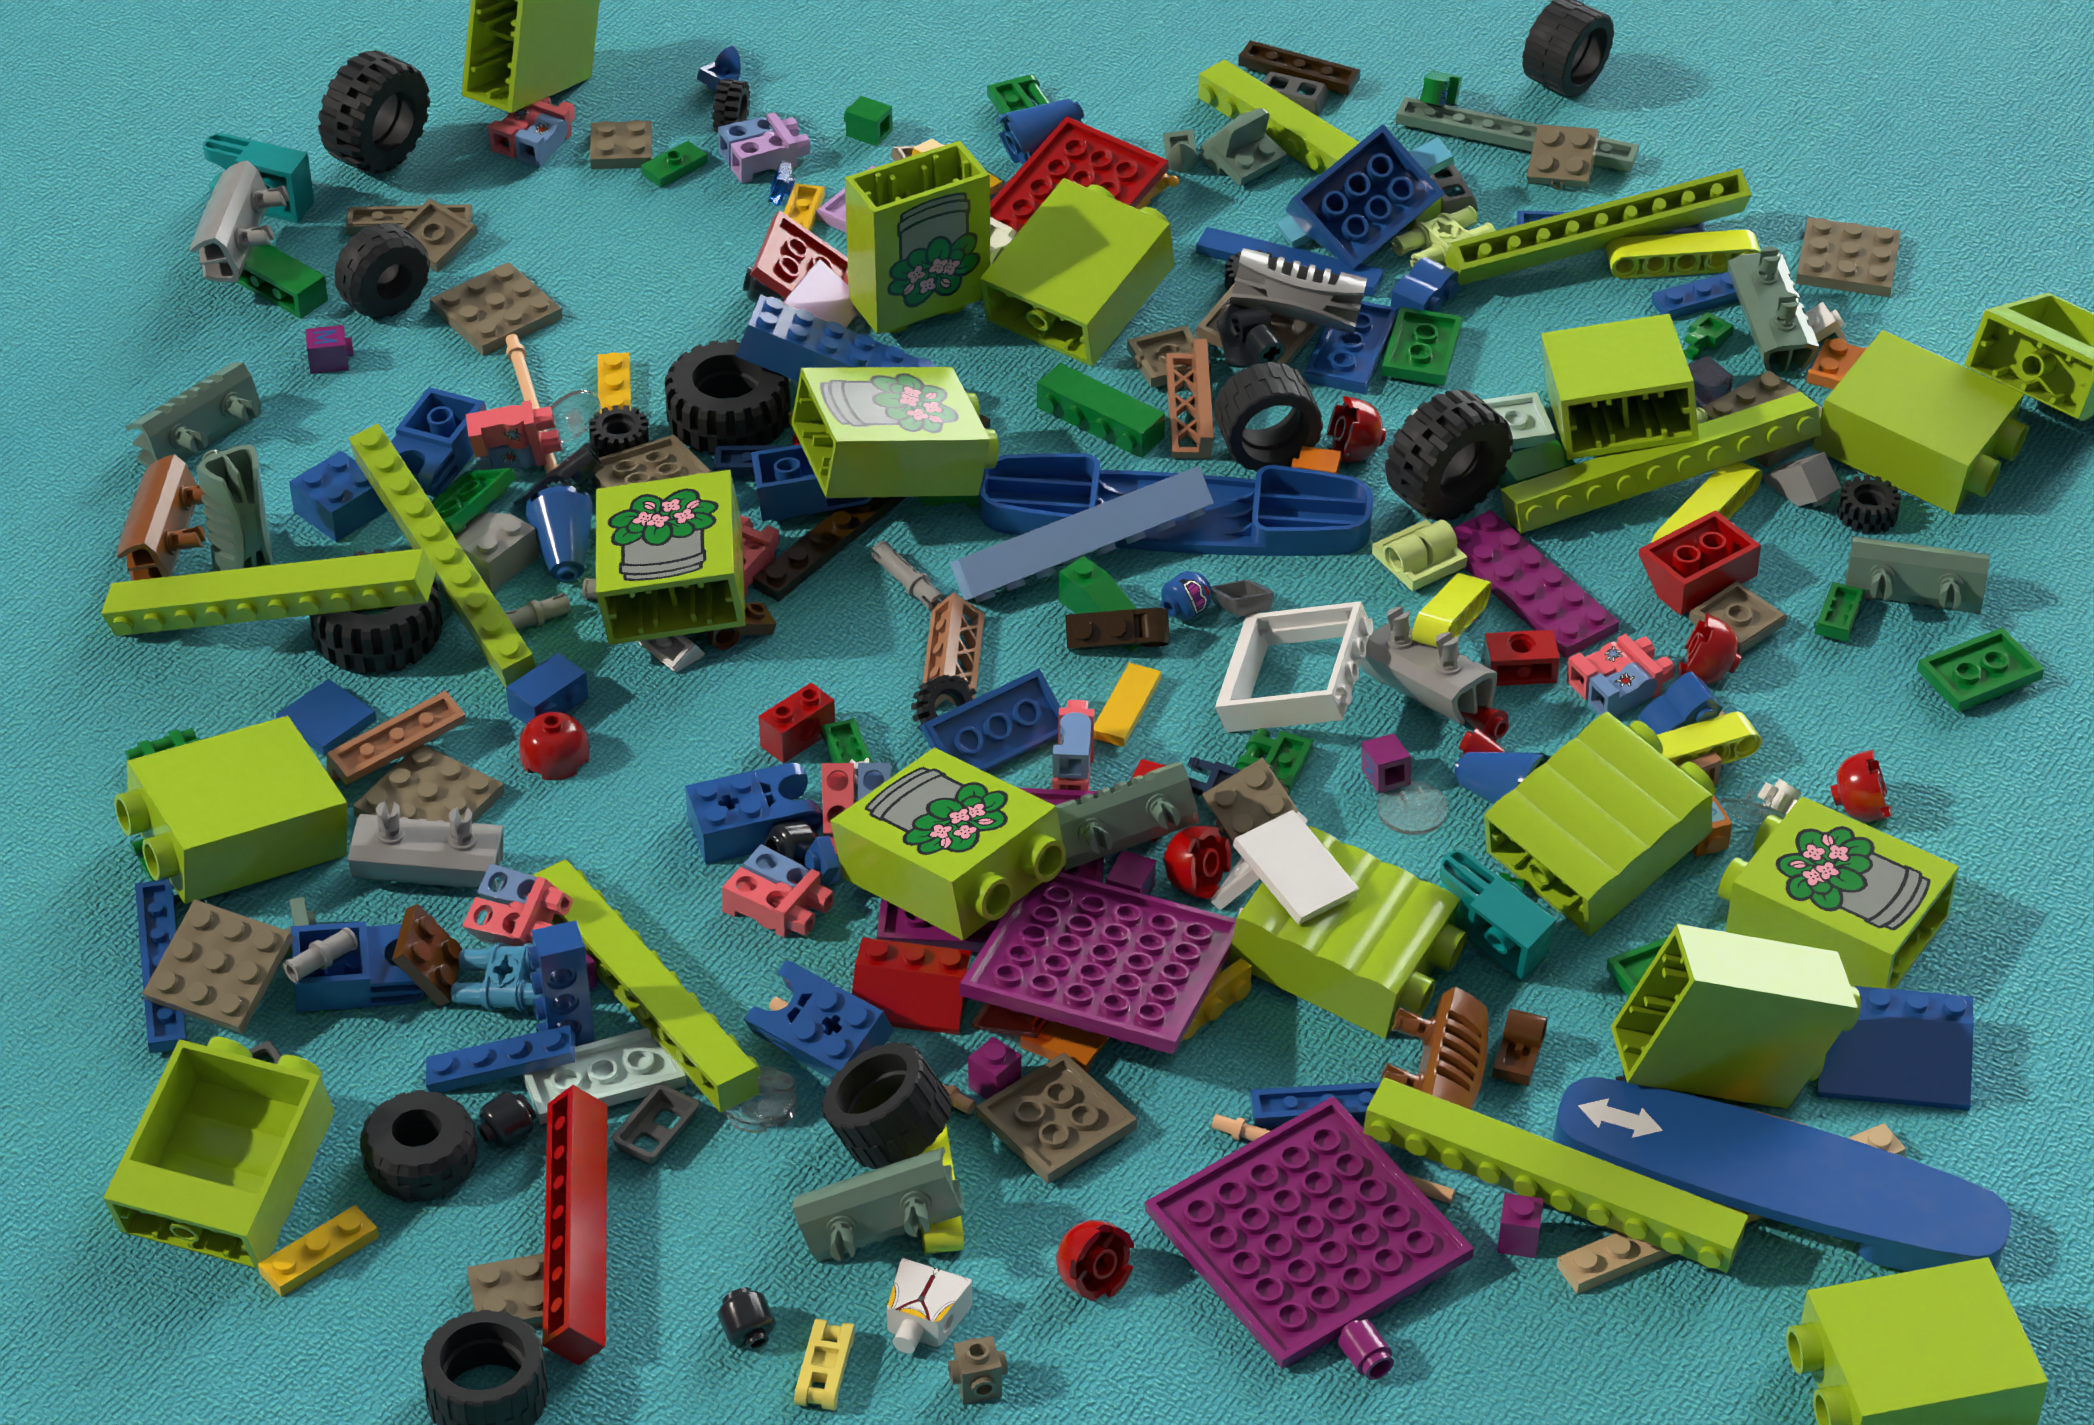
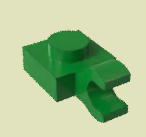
M1707 312L1689 325L1688 335L1684 338V342L1689 344L1683 350L1685 357L1695 360L1702 352L1704 346L1715 349L1732 336L1734 325Z

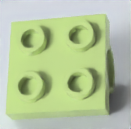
M1426 519L1373 543L1372 554L1412 592L1467 565V556L1457 548L1456 534L1451 525L1445 520H1439L1431 524Z

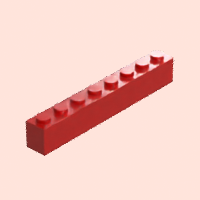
M572 1085L547 1104L542 1345L579 1366L593 1355L598 1354L605 1347L608 1124L607 1104L577 1086Z

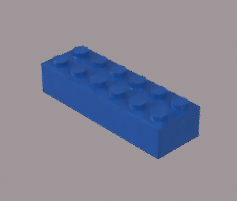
M760 295L736 354V357L798 382L801 368L938 367L928 359L916 358L906 354L898 347L884 345L874 341L872 337L866 334L854 333L845 329L839 323L827 322L815 317L807 310L795 309L783 304L777 298Z

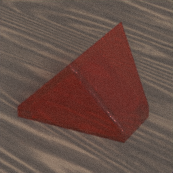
M984 1003L971 1021L972 1028L1038 1038L1048 1023L1044 1018L1022 1012H1013L1007 1008L989 1003Z

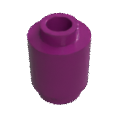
M1354 1320L1342 1329L1338 1345L1360 1375L1366 1376L1369 1380H1376L1391 1370L1394 1364V1360L1391 1357L1392 1350L1369 1320Z

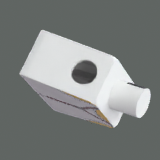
M902 1258L887 1305V1327L892 1334H896L893 1339L895 1348L903 1353L910 1354L914 1352L919 1342L933 1347L941 1346L972 1306V1279Z

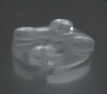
M759 1066L761 1075L758 1077L760 1094L756 1096H764L767 1099H760L758 1103H755L750 1098L724 1111L729 1123L745 1132L762 1133L767 1132L766 1127L778 1123L779 1128L789 1122L797 1108V1094L792 1075L773 1067Z

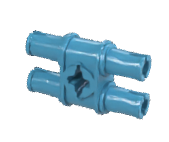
M497 943L491 946L490 949L463 948L459 954L461 969L463 971H486L485 979L483 982H455L451 989L452 1001L456 1005H482L491 1011L496 1010V1008H516L519 1011L529 1008L533 1005V999L539 998V995H534L530 980V973L536 972V969H531L527 947H531L533 944L505 946L502 943Z

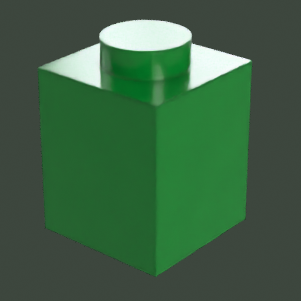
M860 96L845 110L846 136L878 147L893 131L892 106Z

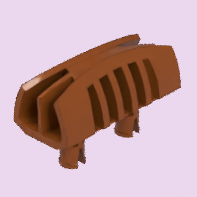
M175 454L155 461L146 469L129 510L116 557L122 559L127 555V569L130 571L131 581L173 576L181 549L204 547L202 542L206 541V536L201 526L188 528L196 504H204L201 498L204 493L195 482L186 463Z
M1457 987L1443 993L1430 1019H1423L1420 1015L1400 1007L1395 1015L1392 1031H1398L1411 1037L1415 1036L1422 1040L1424 1049L1419 1072L1414 1075L1407 1070L1387 1063L1381 1078L1391 1079L1471 1110L1477 1098L1485 1069L1489 1027L1488 1008L1477 998Z

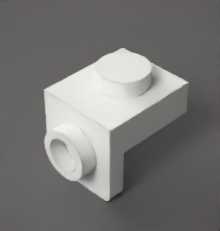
M1821 302L1804 313L1809 319L1808 325L1812 327L1817 342H1820L1834 332L1839 339H1846L1840 329L1845 326V323L1836 309L1829 312L1824 302Z

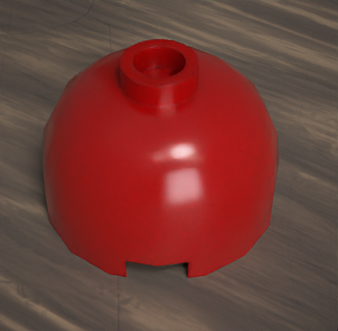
M1344 396L1343 405L1336 404L1330 416L1327 435L1333 436V448H1328V450L1341 451V462L1359 463L1370 458L1378 447L1383 445L1386 429L1383 427L1379 412L1372 404L1357 398Z
M1707 613L1704 619L1706 622L1699 620L1684 647V649L1688 650L1686 664L1679 662L1677 671L1679 677L1692 671L1706 685L1722 680L1727 672L1733 674L1741 660V655L1737 654L1738 639L1736 633L1727 623Z
M547 712L537 715L527 723L520 734V762L526 772L529 773L531 770L542 774L543 780H563L577 774L578 767L584 762L588 763L590 747L587 733L582 724L570 714Z
M1874 749L1855 754L1842 762L1836 772L1837 784L1830 786L1835 805H1843L1850 817L1863 822L1878 821L1892 817L1891 807L1886 806L1884 797H1886L1887 788L1879 761L1874 758Z
M1212 826L1187 827L1179 831L1170 841L1164 852L1163 863L1171 885L1181 893L1195 898H1212L1220 887L1218 883L1221 881L1223 871L1230 872V844L1227 837L1220 836L1219 828Z
M1102 1220L1081 1222L1073 1226L1064 1235L1058 1246L1056 1255L1058 1273L1070 1290L1089 1301H1095V1299H1098L1105 1293L1110 1298L1125 1285L1132 1272L1133 1266L1129 1265L1128 1262L1130 1248L1134 1249V1243L1129 1233L1109 1222Z

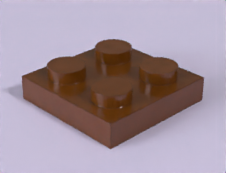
M417 903L405 911L392 960L438 1006L451 1001V989L457 979L460 967L459 954L462 948L436 922L434 917L429 915Z

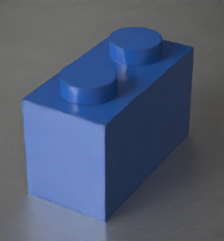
M556 653L506 687L509 713L527 725L531 719L543 713L568 712L588 698L586 672L561 654Z

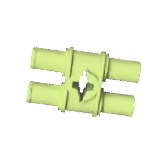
M1467 206L1451 214L1440 213L1437 218L1425 223H1417L1413 230L1393 237L1392 248L1398 256H1403L1405 253L1418 248L1424 249L1411 255L1412 260H1410L1412 268L1423 257L1447 266L1444 259L1451 242L1494 232L1496 229L1491 223H1485L1475 229L1465 230L1469 226L1476 225V219H1478L1476 210L1472 206Z

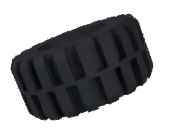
M377 50L359 53L358 56H353L347 60V65L341 66L337 71L335 79H331L329 82L327 94L323 95L321 101L323 106L322 110H319L318 119L321 124L318 126V130L325 149L332 157L365 173L380 174L396 168V164H401L406 160V155L417 146L415 143L418 138H421L424 132V123L427 122L429 116L427 113V108L430 107V98L427 95L429 88L423 74L416 67Z
M716 340L710 341L706 346L700 344L693 347L690 353L686 351L679 356L677 361H674L665 377L666 411L669 428L686 446L691 445L693 450L700 453L707 451L710 455L715 456V447L770 445L772 439L776 440L788 425V413L790 412L788 377L736 357L740 346L737 340H727V342L722 343ZM724 397H735V398L721 399V398H724Z
M1450 390L1445 391V395L1437 394L1431 397V401L1428 403L1423 402L1417 407L1418 410L1413 415L1410 414L1404 420L1406 423L1394 435L1395 441L1389 446L1387 452L1389 459H1386L1385 462L1386 477L1392 491L1421 516L1434 521H1447V519L1459 518L1461 513H1469L1477 503H1482L1487 498V494L1491 489L1494 490L1499 484L1498 480L1501 475L1505 474L1508 468L1507 461L1511 459L1513 452L1511 447L1513 445V436L1510 425L1499 413L1469 391Z
M374 549L372 553L359 551L355 552L354 556L385 553L383 549ZM434 578L427 603L309 615L312 638L318 652L333 665L337 663V666L349 672L350 669H354L357 674L365 675L368 672H376L377 675L386 674L387 670L395 669V671L405 669L408 663H417L422 659L423 653L427 655L435 646V643L440 638L441 626L443 625L436 578ZM373 609H390V611L380 614H360Z

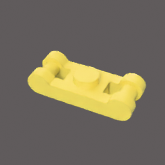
M814 1320L795 1389V1405L807 1407L809 1403L822 1405V1409L835 1411L850 1348H852L854 1343L855 1324L843 1322L841 1326L828 1324V1320ZM813 1381L826 1383L825 1388L812 1387Z

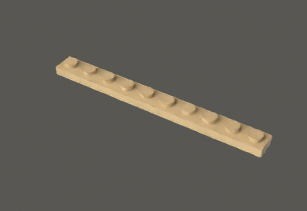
M1885 1123L1849 1137V1139L1905 1157L1906 1148ZM1720 1204L1722 1206L1736 1210L1743 1214L1749 1215L1747 1224L1763 1217L1737 1208ZM1617 1232L1559 1256L1557 1268L1574 1291L1579 1294L1673 1254L1658 1246Z

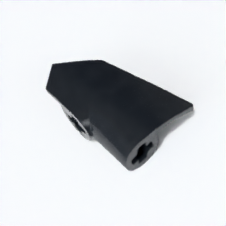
M1231 304L1216 321L1228 366L1249 368L1255 364L1275 363L1283 356L1285 351L1284 345L1271 328V318L1264 305L1246 308Z
M585 443L513 502L515 506L527 501L535 493L550 488L552 481L555 484L560 481L563 484L562 486H571L570 478H572L575 483L582 486L604 468L602 462L595 454L597 452L596 447L590 443Z

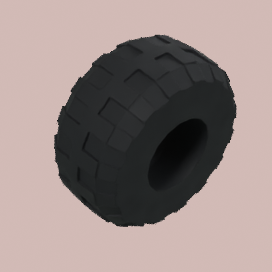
M380 223L372 227H366L360 230L357 235L352 236L339 253V259L335 266L336 289L341 297L363 316L371 318L394 316L400 311L409 308L422 294L421 291L424 286L426 287L430 267L428 252L411 232L398 224Z
M415 1090V1092L411 1093L404 1092L395 1095L390 1100L384 1101L367 1117L360 1135L362 1162L368 1179L381 1192L405 1201H428L450 1193L469 1177L477 1161V1137L470 1113L457 1100L455 1101L435 1091L433 1093L425 1090ZM423 1144H426V1145H424V1146L413 1147V1146H415V1145H423Z

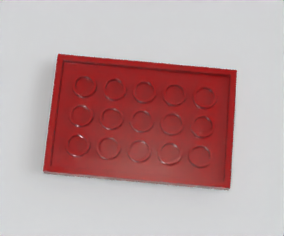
M1066 116L990 202V217L1013 228L1018 233L1063 178L1084 187L1099 185L1108 190L1117 201L1136 208L1169 170V162L1167 159Z

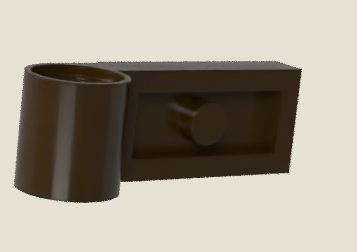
M1166 608L1128 609L1065 615L1067 649L1069 651L1134 645L1161 647L1170 644L1168 609Z

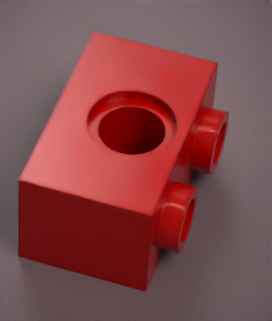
M1553 630L1485 633L1483 663L1485 667L1497 672L1496 686L1557 683L1560 657Z
M813 683L804 686L758 716L760 746L784 764L823 739L821 725L835 723L834 699Z

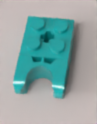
M215 133L204 141V155L209 162L215 163L227 170L234 164L247 160L258 169L267 189L279 186L286 187L289 195V201L286 202L287 206L267 208L265 216L299 223L313 205L314 195L308 152L224 133ZM224 171L220 172L209 183L211 194Z
M1464 850L1449 852L1441 861L1440 878L1442 883L1439 886L1460 898L1455 922L1468 932L1467 940L1522 982L1549 953L1556 919L1546 906L1534 903L1524 895L1523 890L1517 884L1511 881L1507 882L1470 853Z

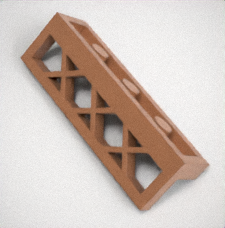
M1194 339L1192 354L1166 353L1172 458L1211 459L1214 432L1207 339ZM1174 365H1192V370L1183 376L1174 369ZM1183 386L1193 393L1187 400H1184L1175 393ZM1184 411L1195 418L1188 425L1177 418ZM1187 435L1197 443V447H1179L1178 442Z
M954 592L932 609L923 683L942 675H949V677L956 675L960 676L959 681L967 680L970 683L967 686L968 689L974 688L976 691L985 613ZM963 614L972 619V626H969ZM960 635H963L965 641L969 646V649H966V647L964 646L962 640L960 639ZM960 658L962 664L966 669V673H963L960 665L957 662V659ZM941 694L935 701V707L945 699L954 705L955 702L950 696Z
M445 690L327 752L326 772L333 782L342 779L348 785L465 723L466 714Z

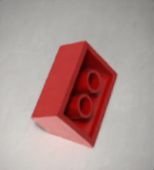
M1715 510L1640 548L1639 557L1658 598L1682 616L1736 581L1743 584L1758 575L1761 545Z
M862 937L855 962L852 994L882 1010L892 1027L959 1035L968 997L959 995L961 980L972 965V951Z

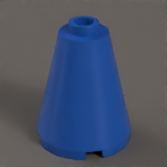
M1068 98L997 116L996 126L1002 124L1004 130L999 133L1000 139L1013 163L1021 162L1023 166L1066 116L1082 123L1081 119L1084 118V113L1080 104L1077 101L1073 103Z
M554 486L538 492V498L532 502L530 498L526 505L528 522L536 530V540L550 574L553 578L562 582H572L584 572L593 514V502L590 495L586 492L585 496L577 493L576 487Z
M1467 752L1458 759L1455 765V776L1460 786L1494 805L1504 795L1514 790L1531 772L1545 764L1552 756L1544 753Z

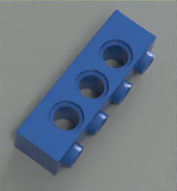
M576 920L531 930L533 946L527 947V953L531 969H536V972L530 973V980L534 995H539V998L533 999V1006L537 1020L542 1022L536 1024V1032L571 1024L575 1033V1047L595 1042L586 951Z

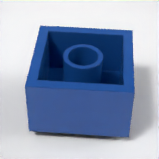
M341 450L289 481L293 511L335 542H338L388 511L356 461Z

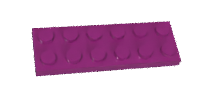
M1492 510L1453 528L1457 537V548L1467 556V565L1464 569L1473 577L1491 581V593L1534 631L1553 630L1558 652L1565 658L1618 632L1619 621Z

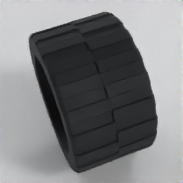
M1577 0L1551 1L1536 18L1526 39L1522 55V67L1525 75L1529 79L1569 98L1581 95L1595 82L1610 55L1614 37V25L1611 17Z
M1267 362L1265 364L1252 365L1247 369L1244 368L1238 374L1231 377L1218 393L1219 396L1215 401V419L1229 453L1238 464H1241L1247 470L1257 472L1260 468L1267 465L1291 467L1293 458L1299 459L1302 446L1315 448L1321 438V431L1323 430L1322 415L1307 381L1300 375L1299 371L1295 368H1290L1286 364ZM1273 406L1292 407L1283 420L1271 427L1259 430L1245 428L1250 419L1264 409Z
M895 1042L875 1046L868 1051L862 1052L845 1064L833 1077L832 1082L825 1091V1097L822 1100V1113L830 1127L859 1165L869 1167L870 1169H879L918 1156L929 1145L931 1146L946 1127V1122L951 1115L952 1100L919 1050L907 1043L897 1044Z
M470 1311L463 1313L459 1317L451 1318L432 1333L433 1336L427 1340L424 1346L421 1365L427 1407L434 1424L533 1425L539 1420L548 1400L543 1345L541 1339L537 1337L535 1329L525 1323L524 1319L504 1311ZM483 1365L505 1366L517 1372L508 1382L487 1390L466 1389L453 1383L462 1373Z

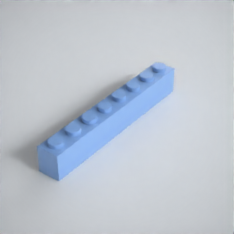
M1197 466L950 562L964 600L975 597L976 602L979 603L996 596L994 589L1005 585L1007 591L1025 585L1024 577L1036 574L1037 579L1056 573L1055 565L1066 562V565L1069 566L1082 556H1085L1084 554L1096 550L1099 556L1117 549L1114 542L1125 538L1127 544L1145 538L1144 530L1155 527L1158 533L1176 526L1174 519L1185 515L1188 521L1206 513L1203 507L1214 504L1200 466Z

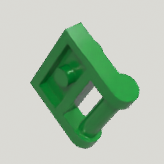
M1026 75L987 85V96L1000 114L1033 107V103L1026 94L1031 95L1037 105L1050 103L1039 88L1040 83L1034 75Z

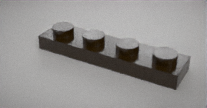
M1252 40L1248 42L1238 58V66L1267 74L1275 72L1324 83L1328 90L1337 94L1349 95L1360 80V69Z

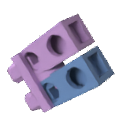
M774 112L767 114V119L755 118L718 127L719 153L726 163L731 166V170L741 184L753 181V174L768 169L781 170L786 166L788 169L797 167V157L810 154V139L806 134L799 135L798 123L793 117L780 120Z

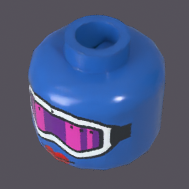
M1191 571L1182 572L1165 583L1161 589L1162 608L1168 609V615L1177 620H1191L1210 605L1211 585L1199 573Z

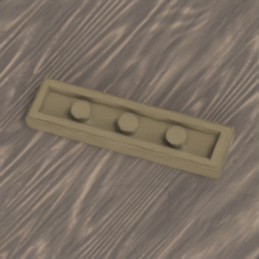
M422 205L348 207L347 235H357L360 230L380 223H395L401 226ZM442 205L472 223V205Z

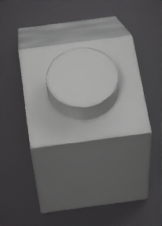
M1825 452L1787 462L1762 476L1765 483L1797 506L1809 503L1813 507L1820 506L1830 501V494L1841 488Z

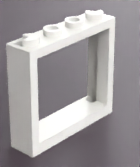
M1362 602L1246 615L1215 705L1226 733L1343 720L1347 706L1351 704V693L1354 683L1359 678V667L1362 658L1366 656V645L1369 635L1373 633L1372 618H1368ZM1343 637L1327 690L1251 698L1268 646Z

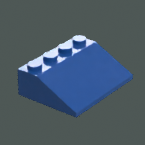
M1382 124L1296 194L1289 202L1285 211L1308 236L1354 270L1441 198L1445 192L1385 125Z
M1854 986L1860 994V1014L1854 1027L1849 1031H1842L1826 1053L1823 1070L1817 1078V1097L1970 1110L1974 1033L1973 996Z

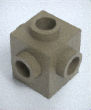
M993 1336L979 1339L971 1338L963 1342L953 1343L954 1360L948 1361V1372L951 1384H957L962 1403L969 1404L1002 1397V1375L1008 1374L1005 1353L1003 1350L997 1351Z

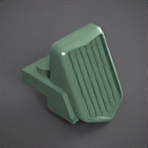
M1258 108L1239 115L1200 145L1202 152L1199 153L1198 157L1217 175L1226 172L1239 186H1242L1285 163L1287 153L1265 133L1270 114L1265 109Z

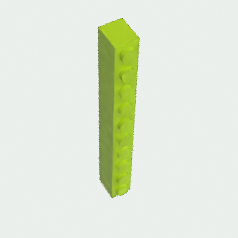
M1225 59L1199 73V99L1233 120L1246 112L1258 108L1265 109L1270 114L1265 133L1288 155L1320 175L1360 143ZM1442 197L1405 228L1411 231L1417 223H1425L1437 218L1441 213Z
M1738 168L1451 242L1444 260L1447 267L1458 271L1457 282L1460 286L1606 248L1607 244L1615 238L1656 235L1741 213L1746 208L1752 194L1742 169Z
M1799 391L1698 424L1699 440L1610 453L1502 488L1501 494L1505 519L1520 533H1524L1821 435L1819 407Z
M377 423L349 437L356 463L412 548L424 549L436 570L435 578L439 589L506 689L507 686L536 667L533 654L380 425Z
M422 548L111 583L101 615L114 635L122 636L420 604L428 602L436 570Z
M564 859L532 874V876L547 879L560 891L572 898L573 903L568 914L564 916L554 914L551 924L557 925L576 920L585 945V951L595 960L596 975L636 1020L651 1032L654 1040L675 1060L690 1080L720 1113L760 1094L758 1077L761 1075V1071L756 1060L752 1056H746L740 1049L736 1038L732 1034L727 1035L724 1032L716 1016L713 1013L708 1014L701 1007L697 996L693 992H688L682 986L678 975L674 971L669 972L662 964L658 953L655 950L650 951L645 946L640 934L635 929L631 930L625 924L621 913L617 909H611L601 891L598 889L594 890L588 884L586 876L580 869L576 870Z
M1385 1077L1382 1079L1366 1110L1363 1134L1369 1135L1377 1141L1395 1145L1408 1150L1414 1155L1434 1160L1450 1169L1468 1173L1487 1183L1496 1184L1517 1192L1519 1195L1543 1198V1203L1551 1205L1557 1210L1580 1216L1596 1225L1606 1226L1624 1233L1633 1239L1642 1240L1663 1248L1669 1253L1679 1254L1697 1261L1708 1268H1715L1728 1273L1742 1242L1749 1215Z

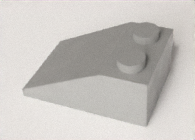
M484 512L465 524V530L454 535L491 593L538 559L535 528L512 514Z

